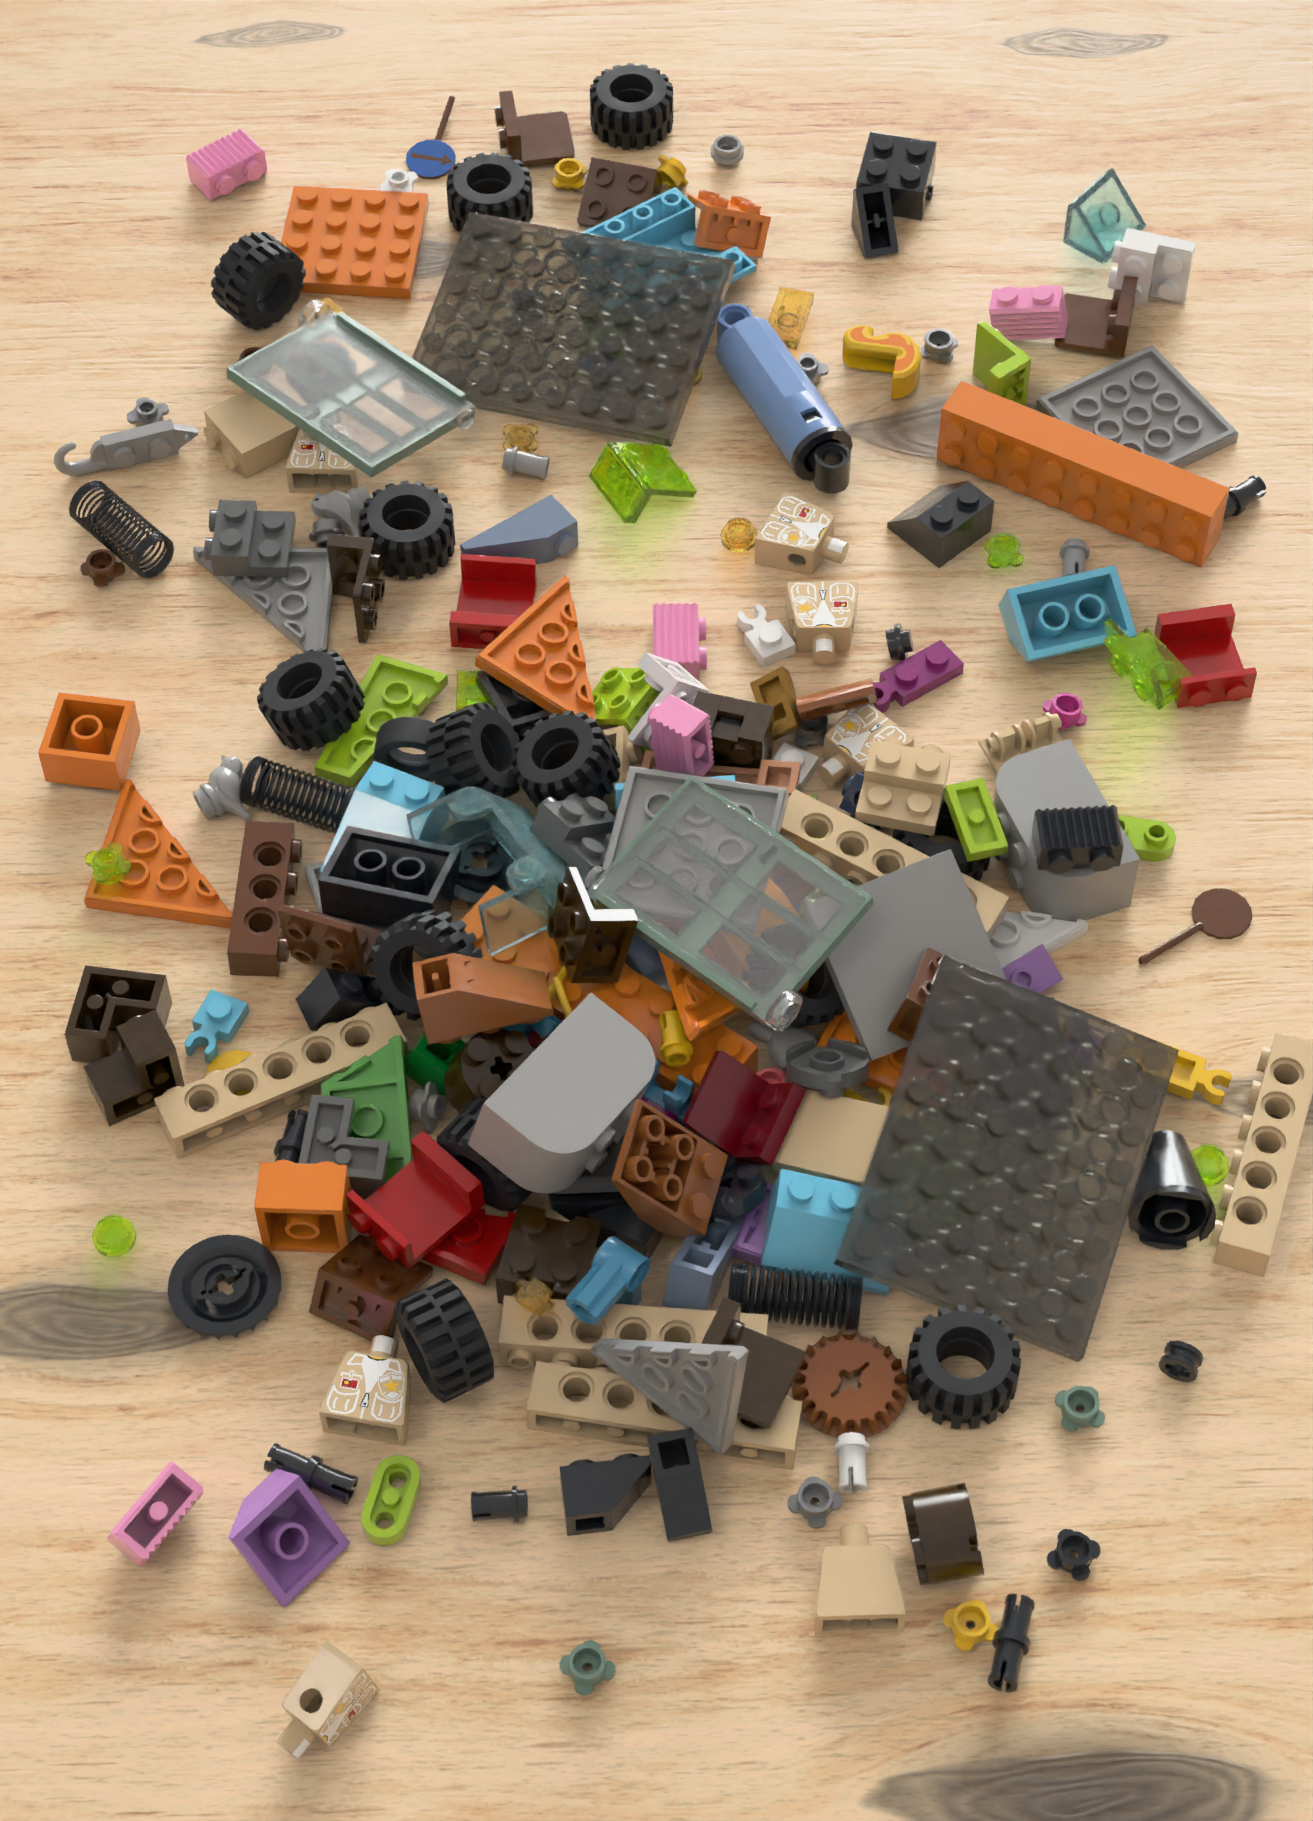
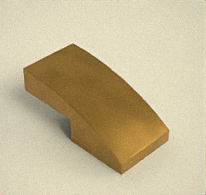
M781 666L750 683L756 703L774 706L773 741L800 728V716L796 706L797 696L790 672L786 668Z

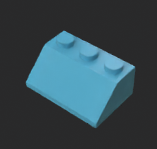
M1115 565L1007 589L999 603L1008 638L1026 662L1123 641L1137 636Z
M781 1169L769 1196L760 1267L763 1265L765 1270H768V1267L771 1266L774 1272L779 1267L780 1273H783V1270L787 1268L788 1275H791V1270L795 1269L796 1276L799 1275V1271L802 1269L804 1271V1278H806L807 1271L810 1270L812 1272V1280H814L815 1272L818 1271L819 1281L822 1279V1274L826 1272L827 1283H829L830 1274L834 1273L835 1285H837V1278L841 1273L843 1275V1286L848 1274L854 1277L862 1276L863 1291L887 1295L904 1233L907 1196Z

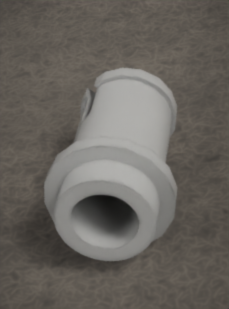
M514 446L513 449H506L502 469L508 470L510 475L517 472L545 480L549 469L550 457L519 451V447Z
M1078 538L1068 539L1060 548V556L1063 559L1062 577L1085 572V560L1089 557L1090 550L1083 540Z

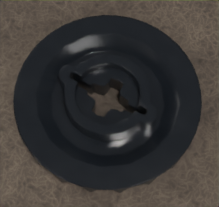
M485 816L464 817L447 824L433 839L432 843L461 848V859L453 895L454 901L461 899L466 901L469 907H471L493 885L514 898L517 897L522 889L526 888L532 872V854L523 836L507 823ZM474 858L479 861L489 858L487 869L483 866L472 868Z
M218 1235L194 1244L176 1261L168 1280V1297L175 1316L183 1322L187 1329L192 1328L196 1330L201 1337L204 1334L214 1335L218 1340L222 1335H233L237 1338L242 1331L247 1329L254 1331L256 1324L260 1321H268L269 1313L273 1307H277L280 1292H282L280 1268L272 1253L261 1243L240 1235ZM225 1281L228 1285L233 1284V1293L226 1295L223 1291L218 1292V1283Z

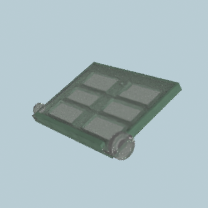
M318 299L310 301L303 308L298 319V329L227 367V378L371 478L454 428L468 429L475 419V406L465 400L464 392L342 311L337 314L334 313L327 304Z
M692 775L606 870L599 865L595 866L589 871L584 882L585 886L589 888L587 893L592 904L601 910L634 909L638 918L634 932L637 936L764 1026H769L777 1032L785 1030L798 1015L803 1002L802 997L797 994L800 988L874 904L872 896Z

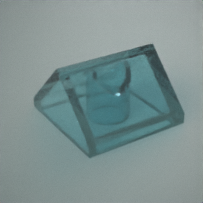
M1113 168L1104 172L1067 206L1063 237L1065 244L1102 264L1112 258L1116 241H1123L1127 228L1142 231L1147 226Z

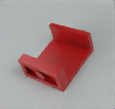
M461 554L462 582L457 610L451 611L449 620L451 647L485 649L534 604L537 587L536 559Z
M1232 604L1158 614L1153 639L1177 708L1199 707L1209 703L1239 701L1252 697L1257 671L1255 667L1243 668L1231 635L1236 616Z
M424 1131L410 1141L413 1160L367 1199L363 1200L353 1190L346 1194L350 1212L347 1217L352 1226L362 1235L368 1232L376 1240L378 1248L390 1261L397 1259L408 1270L485 1205L482 1182Z

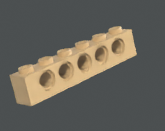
M796 789L788 798L780 835L855 886L886 875L881 872L891 873L929 857ZM961 873L987 935L991 939L1004 918L1010 897Z
M387 1002L377 1007H366L355 1016L341 1022L325 1024L312 1034L299 1039H289L278 1048L261 1055H250L239 1064L225 1070L211 1071L204 1075L202 1079L184 1087L177 1086L168 1089L162 1096L154 1099L158 1118L179 1159L289 1113L291 1110H296L310 1104L312 1094L322 1095L321 1083L337 1073L347 1071L352 1063L364 1055L369 1057L389 1044L388 1040L394 1036L401 1035L404 1039L406 1055L408 1053L407 1040ZM358 1042L365 1043V1045L362 1047L351 1046L352 1044ZM319 1058L328 1059L327 1061H325V1062H323V1063H313V1062H312V1061H314V1060H316V1059H319ZM280 1074L289 1075L285 1079H274L275 1076ZM242 1090L251 1091L250 1093L244 1096L235 1095L237 1092ZM200 1107H212L210 1110L206 1112L196 1111Z
M1276 1032L1271 1048L1262 1047L1256 1070L1264 1072L1262 1082L1253 1080L1247 1104L1255 1106L1253 1116L1244 1114L1238 1139L1246 1140L1243 1150H1234L1228 1172L1236 1175L1234 1186L1225 1183L1219 1209L1227 1211L1224 1221L1216 1219L1209 1241L1210 1245L1217 1246L1213 1263L1262 1277L1265 1275L1313 1094V1043ZM1278 1081L1286 1082V1083H1288L1289 1085L1282 1084V1083H1280V1082H1278ZM1269 1115H1275L1281 1119H1275L1270 1117ZM1259 1149L1268 1150L1272 1154L1263 1153ZM1249 1184L1259 1185V1186H1261L1263 1189L1253 1188V1187L1250 1186ZM1240 1219L1249 1220L1253 1225L1244 1224Z
M504 1296L498 1339L500 1363L509 1364L518 1369H527L536 1366V1361L548 1363L553 1360H560L579 1368H610L591 1353V1348L598 1341L584 1343L580 1340L587 1336H593L599 1340L601 1338L701 1344L717 1311L614 1304L596 1326L594 1324L587 1325L575 1317L571 1309L566 1306V1300ZM740 1313V1322L745 1323V1327L768 1335V1315ZM543 1333H550L554 1335V1337L549 1340H540L536 1338L538 1335Z
M553 1360L548 1363L536 1361L526 1407L528 1429L648 1447L647 1436L686 1429L670 1415L656 1413L655 1411L660 1408L610 1368L595 1367L593 1369L573 1367L571 1364L560 1360ZM573 1394H582L587 1397L579 1402L567 1399ZM786 1396L772 1427L769 1429L764 1427L750 1429L744 1425L748 1422L747 1420L737 1417L732 1445L722 1455L716 1453L693 1434L697 1454L793 1470L801 1424L802 1401L793 1400L791 1397ZM623 1400L629 1402L631 1405L626 1408L619 1409L613 1407L611 1404L616 1401Z

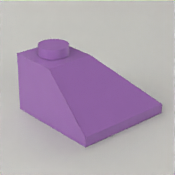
M277 1468L243 1499L228 1537L282 1607H285L351 1544L301 1477Z

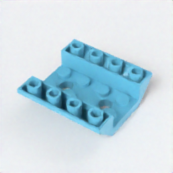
M676 187L562 242V249L582 293L621 333L641 329L756 271V265L737 246L721 253L719 250L694 245L697 231L695 227V205ZM682 264H693L694 266H693V267H689V266H687V265H682ZM625 292H636L637 295L633 296Z

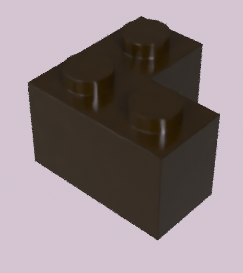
M85 965L64 1034L72 1061L91 1064L101 1056L116 1053L120 1042L116 1027L126 1023L134 1016L144 1015L156 1010L164 1027H166L172 1006L166 975Z
M156 1010L144 1015L134 1016L126 1023L117 1026L122 1050L111 1055L101 1056L93 1063L84 1066L89 1088L109 1127L156 1106L154 1099L162 1096L168 1089L185 1086L176 1047Z

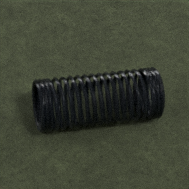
M94 480L88 482L74 493L69 506L70 516L141 578L148 579L157 576L169 565L174 553L173 542L102 481ZM101 489L104 490V491H101V492L97 493L96 495H94V496L88 501V503L86 504V506H85V508H84V510H83L82 518H81V517H80V513H81V509H82V507H83V505H84V502L89 498L90 495H92V494L95 493L96 491L101 490ZM104 494L90 507L87 517H85V512L91 502L99 495ZM86 495V497L82 500V502H81V504H80V506H79V508H78V515H77V513H76L77 507H78V505H79L81 499ZM102 500L97 509L91 514L94 507ZM160 541L155 553L148 560L140 564V561L147 558L153 552L157 542ZM164 541V547L159 557L150 565L143 568H139L140 566H144L145 564L149 563L158 554L159 550L161 549L162 542ZM150 546H152L151 549L143 556L147 549Z
M257 756L248 763L244 770L239 786L240 801L247 806L257 807L259 810L263 809L266 812L270 811L272 814L276 813L278 816L308 824L310 827L314 826L316 829L321 828L323 831L327 830L329 833L333 832L336 835L355 787L350 788L349 785L344 786L336 781L331 782L330 779L325 780L324 777L319 778L311 773L306 774L305 771L300 772L292 767L287 768L285 764L281 765L279 762L274 763L273 760L269 761L267 758L264 759ZM260 767V773L256 782L255 790L252 793L253 781ZM277 775H278L277 784H276V787H275V789H274V792H273V794H272V796H271L272 788H273L275 779H276V777H277ZM283 778H284V783H283V786H282V790H281V792H280V794H279V796H278L279 788H280L281 782H282V780H283ZM290 779H291V782H290V786H289L287 795H286V797H285V799H284L287 785H288V783H289V781H290ZM296 782H297V786H296V789H295V793H294V795H293V797H292V800H291V795H292L294 786H295V784H296ZM302 785H303V789H302V792H301V796H300V798H299V800H298V802H297L300 789H301V787H302ZM310 786L309 792H308V795H307V798H306V801H305V803H304V798H305L307 789H308V787ZM315 788H316V792H315L313 801H312L311 806H310L311 798H312V795H313L314 790H315ZM321 791H322V795H321L319 804H318V806H317V802H318L320 793H321ZM327 794H328V798H327V801H326V805H325V807H324V809H323V805H324L326 796H327ZM334 795H335V798H334V801H333L331 810H330V812H329L330 805H331L332 800H333V797H334ZM340 798H341V801H340V804H339V808H338V810H337V812H336V809H337L339 800H340Z
M732 1263L728 1299L741 1304L740 1313L765 1314L766 1312L768 1322H770L774 1312V1321L778 1323L782 1311L783 1324L787 1322L789 1316L790 1323L793 1325L797 1316V1322L800 1326L803 1324L805 1316L807 1327L811 1324L812 1315L813 1325L817 1327L821 1315L822 1328L826 1327L829 1314L830 1329L835 1325L837 1314L838 1330L842 1328L845 1313L844 1326L846 1331L849 1329L851 1331H858L863 1288L862 1276L854 1277L848 1274L845 1278L843 1290V1275L840 1273L837 1278L835 1291V1274L831 1273L827 1292V1273L824 1272L819 1293V1272L816 1271L811 1294L812 1272L809 1270L806 1274L803 1294L804 1271L801 1269L798 1275L795 1295L796 1270L792 1269L787 1296L788 1269L785 1268L783 1270L779 1297L780 1268L777 1267L771 1298L773 1268L769 1266L763 1299L765 1267L762 1265L760 1267L755 1299L757 1266L754 1264L752 1266L747 1300L749 1265Z

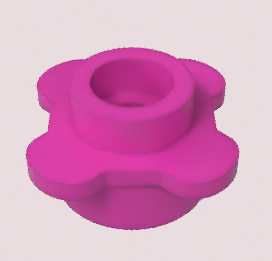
M1059 693L1054 696L1053 700H1047L1043 704L1044 712H1049L1051 715L1057 713L1060 717L1062 726L1058 728L1059 730L1069 728L1072 725L1084 726L1086 724L1087 716L1081 713L1083 708L1082 701L1071 693Z

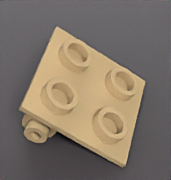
M1049 712L1042 714V717L1034 719L1033 722L1024 720L1021 726L1016 723L1010 729L999 733L994 731L990 734L989 738L979 741L978 744L998 773L1001 766L1014 756L1063 741L1057 732V729L1061 728L1062 723L1057 713L1051 715Z

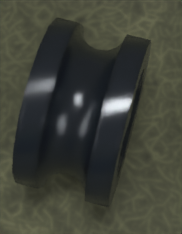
M1182 1341L1168 1342L1164 1349L1165 1355L1159 1361L1160 1370L1170 1378L1178 1381L1192 1382L1196 1380L1199 1372L1197 1368L1202 1365L1204 1359L1203 1354L1191 1344Z

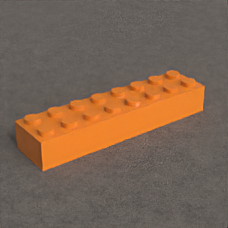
M964 381L959 383L941 408L937 460L1199 567H1202L1220 538L1230 490L1226 486Z
M495 885L461 919L467 924L464 929L468 935L474 933L478 939L473 944L475 949L481 948L483 957L480 959L545 972L548 987L563 967L559 962L555 941L548 935V918ZM626 965L623 966L618 982L571 983L568 974L562 982L572 1011L592 993L644 1034L653 1048L655 1060L660 1062V1070L655 1081L664 1091H674L677 1077L680 1074L695 1083L693 1095L689 1100L691 1102L715 1051H724L754 1073L758 1072V1045L723 1024L692 1041L688 1039L692 1043L694 1051L687 1064L679 1067L667 1065L665 1060L661 1058L659 1051L663 1045L659 1016H665L664 1012L677 1010L673 995ZM555 992L550 999L553 1014L564 1021L566 1018L558 995Z

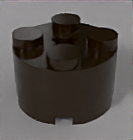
M501 1029L491 1034L480 1032L474 1035L453 1056L445 1072L444 1088L447 1098L455 1110L460 1113L473 1099L484 1098L487 1100L534 1052L524 1033L518 1030L509 1031L506 1029Z
M965 1482L902 1496L920 1586L926 1584L935 1585L984 1575L981 1551L978 1550L976 1526Z

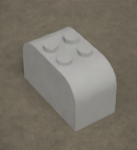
M1068 739L1029 751L1006 761L996 776L993 805L1007 840L1008 849L1006 854L994 857L998 861H1003L1007 869L1010 886L1014 891L1019 890L1028 908L1032 912L1052 915V919L1077 922V919L1086 921L1131 906L1140 858L1121 826L1124 848L1120 866H1113L1105 871H1095L1091 867L1072 868L1065 873H1054L1050 870L1037 869L1032 837L1033 820L1036 810H1045L1047 808L1050 810L1054 808L1060 810L1063 807L1066 809L1071 807L1076 809L1080 806L1082 808L1087 806L1093 808L1096 805L1098 807L1104 805L1109 807L1071 740Z
M590 993L484 1102L468 1145L524 1189L536 1193H555L568 1188L586 1169L593 1173L608 1155L606 1149L612 1141L619 1145L624 1140L636 1099H642L654 1073L655 1055L650 1042L636 1027L594 994Z

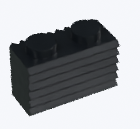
M1096 805L1093 808L1090 806L1082 808L1080 806L1076 809L1073 807L1069 809L1063 807L1060 810L1057 808L1052 810L1047 808L1035 811L1032 837L1038 870L1065 873L1072 868L1091 867L1095 871H1105L1113 866H1120L1124 845L1117 807L1115 805L1109 807L1106 805L1098 807Z

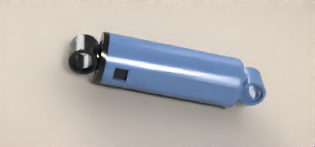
M733 303L721 307L717 314L716 355L718 362L795 474L802 480L813 481L815 487L824 493L835 494L842 492L848 487L850 480V461L853 446L850 435L769 322L763 318L752 317L751 310L742 304Z

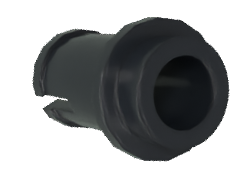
M514 1485L512 1490L471 1492L473 1522L513 1518L514 1523L519 1522V1518L528 1517L527 1490H518L517 1485Z

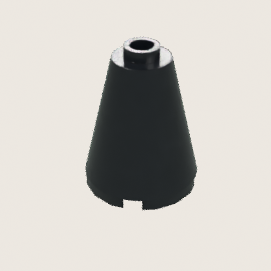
M1161 1130L1152 1133L1144 1141L1128 1211L1129 1228L1131 1231L1134 1230L1139 1234V1241L1147 1246L1171 1250L1186 1248L1187 1241L1198 1236L1199 1240L1202 1241L1209 1236L1215 1227L1216 1210L1185 1138L1175 1131Z

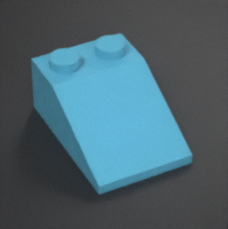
M374 761L354 790L321 867L320 874L347 826L431 842L447 818L444 787Z

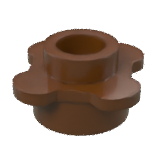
M98 549L87 556L86 562L81 565L80 570L82 575L93 579L95 586L104 587L115 576H121L125 573V565L122 562H117L114 553L110 550Z

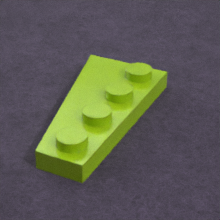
M377 654L359 685L365 696L363 699L365 702L364 709L359 712L361 714L360 718L351 725L352 728L347 733L340 735L339 739L333 743L332 741L327 743L314 767L315 775L319 778L324 777L326 780L330 779L332 782L336 781L339 784L342 783L345 786L349 785L352 787L374 762L373 755L376 736L380 726L391 719L418 717L448 685L447 674Z

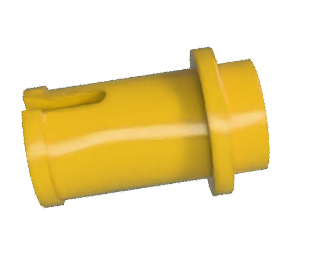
M678 1010L664 1012L665 1016H659L663 1042L659 1050L660 1056L669 1066H683L690 1061V1056L694 1051L693 1046L686 1037Z

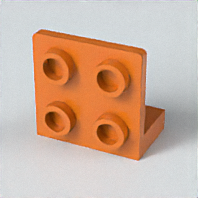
M699 190V195L688 194L687 199L697 208L701 209L694 245L719 251H726L737 246L745 255L762 258L771 217L761 211L760 205L751 203L750 199L739 196H731V201L719 197L720 194L706 190Z

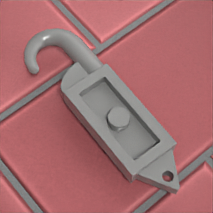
M171 419L100 436V439L91 447L90 458L75 462H67L64 460V457L69 451L76 448V444L74 442L65 444L55 453L54 464L57 470L69 476H80L104 469L113 471L179 454L178 449L198 435L196 427L174 424Z

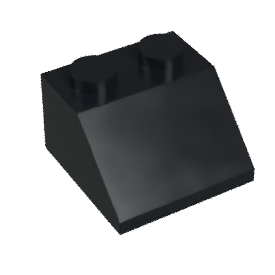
M969 481L941 485L887 522V528L936 567L940 568L991 531L994 500Z

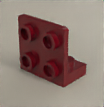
M715 1051L682 1123L725 1154L734 1156L737 1162H752L759 1166L773 1165L806 1090L795 1082L770 1084L726 1052Z

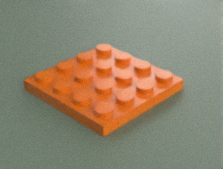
M294 186L281 243L297 254L304 263L303 268L306 270V276L303 281L305 284L300 292L411 299L429 206L428 193Z

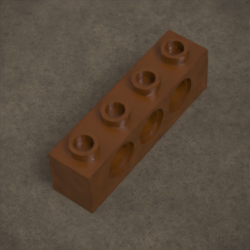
M246 821L227 950L230 975L279 977L281 962H288L289 947L286 938H284L278 910L281 905L294 908L293 905L289 904V896L297 895L298 872H293L294 863H301L302 840L295 839L294 823Z

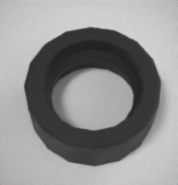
M400 717L387 721L380 726L376 736L374 761L423 780L434 782L435 778L430 772V764L426 753L411 754L397 749L407 747L426 752V749H428L426 736L430 734L429 727L433 722L417 717Z

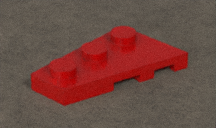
M480 1208L426 1254L422 1260L485 1285L502 1258L515 1213L508 1212V1217L486 1215L485 1209Z

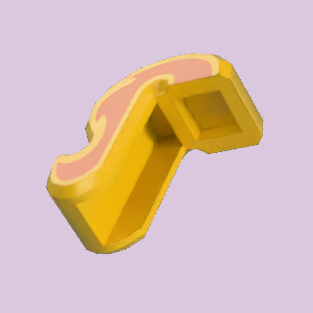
M857 325L849 328L843 336L842 358L844 363L849 368L893 373L891 399L903 398L912 393L919 381L921 364L920 346L915 340L902 333L894 332L873 336V327L867 325Z

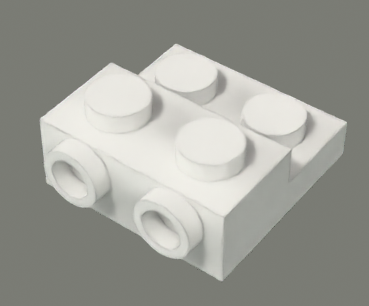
M1127 228L1123 241H1116L1112 262L1118 263V267H1112L1108 288L1121 290L1124 275L1138 277L1134 303L1147 306L1149 298L1155 297L1184 304L1188 292L1196 243Z

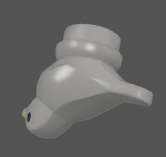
M363 486L357 489L351 488L347 493L339 490L331 491L327 495L319 494L318 492L314 493L311 509L316 516L338 520L342 523V528L349 531L352 536L361 537L359 531L360 511L364 509L363 503L365 500L371 498Z
M222 755L220 766L210 773L208 783L201 784L198 790L192 792L193 797L207 820L214 816L220 817L226 811L237 815L245 823L246 821H252L250 814L244 809L239 797L243 764L236 757Z

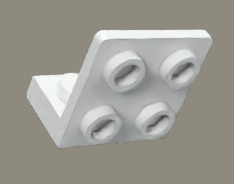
M646 652L637 663V666L647 674L644 680L661 693L627 736V739L633 744L651 748L652 730L651 725L647 722L651 709L656 704L662 703L669 694L693 706L698 690L709 692V690L677 662Z

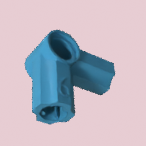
M609 1237L597 1251L592 1262V1268L567 1296L566 1306L582 1322L587 1325L594 1324L597 1326L614 1304L638 1305L642 1300L641 1282L650 1268V1259L617 1237Z

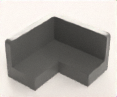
M312 1094L298 1163L317 1164L323 1161H330L338 1165H347L351 1190L356 1192L362 1199H367L385 1184L390 1154L389 1141L350 1137L355 1111L354 1099Z

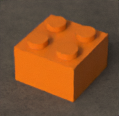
M59 692L38 752L45 781L121 791L141 732L135 702Z
M277 1160L273 1163L260 1162L254 1209L262 1245L269 1251L338 1253L350 1243L352 1224L347 1217L350 1212L346 1194L351 1191L347 1165H338L330 1161H323L317 1164H301L289 1160Z

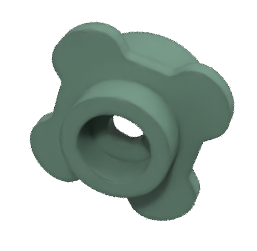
M1075 1386L1068 1391H1060L1056 1395L1055 1404L1061 1408L1063 1415L1061 1425L1066 1431L1075 1432L1079 1427L1089 1425L1093 1428H1098L1104 1423L1105 1415L1099 1410L1098 1392L1094 1388ZM1081 1406L1084 1408V1411L1078 1412L1076 1407Z
M589 1640L574 1648L570 1655H565L561 1658L560 1671L570 1676L575 1683V1691L578 1694L589 1695L593 1692L594 1686L601 1681L613 1679L615 1676V1665L611 1661H606L605 1654L600 1649L599 1643ZM589 1664L592 1666V1669L585 1671L583 1669L584 1665Z

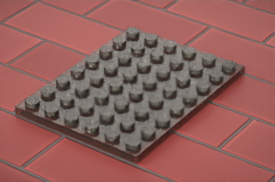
M469 212L412 359L464 392L465 406L671 447L735 271L734 260ZM401 384L403 394L421 397L405 385Z
M943 955L935 971L833 1264L941 1308L948 1307L951 1312L956 1311L957 1305H966L967 1311L975 1312L976 1306L984 1308L985 1316L990 1318L993 1314H996L1002 1318L1001 1327L1009 1325L1014 1332V1337L1073 1361H1081L1084 1358L1129 1213L1132 1195L1144 1165L1179 1050Z

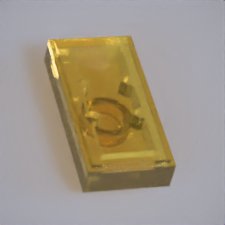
M780 286L768 322L775 329L787 348L797 350L814 302V293Z

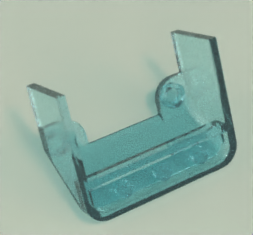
M464 787L406 815L412 839L458 847L490 831L514 860L506 872L507 881L512 890L478 906L487 951L491 956L547 929L548 916L554 912L557 902V886L560 882H563L566 869L570 866L529 830L535 817L527 808L484 789ZM580 875V877H581V879H582V881H583V884H584V886H585V889H586V891H587V893H588V895H589V894H590L589 883H588V881H587L586 879H584V878Z

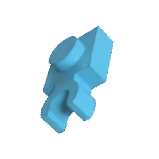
M211 989L192 1020L193 1028L196 1031L186 1038L185 1049L187 1055L192 1056L195 1049L199 1046H207L204 1056L206 1062L211 1063L218 1055L217 1043L219 1040L231 1043L249 1013L248 1003Z

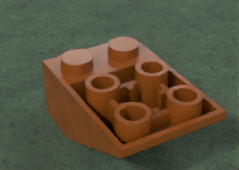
M456 953L412 963L416 998L428 1045L438 1042L449 1044L458 1041L463 1036L480 1032L491 1034L498 1032L505 1026L518 1023L534 1024L543 1020L544 1017L554 1015L545 972Z
M636 1099L611 1181L637 1217L666 1236L705 1235L728 1155L643 1100Z

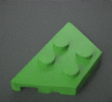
M401 1035L389 1039V1044L369 1057L364 1055L352 1063L347 1071L337 1073L321 1083V1094L323 1096L354 1099L355 1111L350 1137L389 1141L390 1154L385 1183L413 1160L410 1143L412 1140L405 1049L404 1039Z

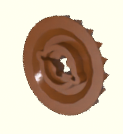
M839 1331L832 1337L826 1338L822 1336L819 1342L812 1346L808 1344L804 1352V1360L792 1383V1395L794 1400L802 1401L801 1415L812 1427L835 1438L850 1432L863 1434L867 1438L882 1432L897 1419L906 1401L907 1374L904 1373L901 1359L895 1357L890 1346H883L875 1336L871 1339L863 1337L858 1331L853 1335H844ZM860 1375L857 1383L858 1390L848 1387L839 1392L842 1386V1376L852 1379L854 1376Z

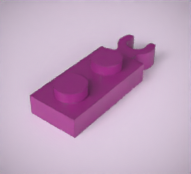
M939 640L880 673L879 682H874L876 697L879 698L878 702L874 703V707L881 713H884L889 709L890 703L894 700L903 707L963 674L964 663L942 640Z

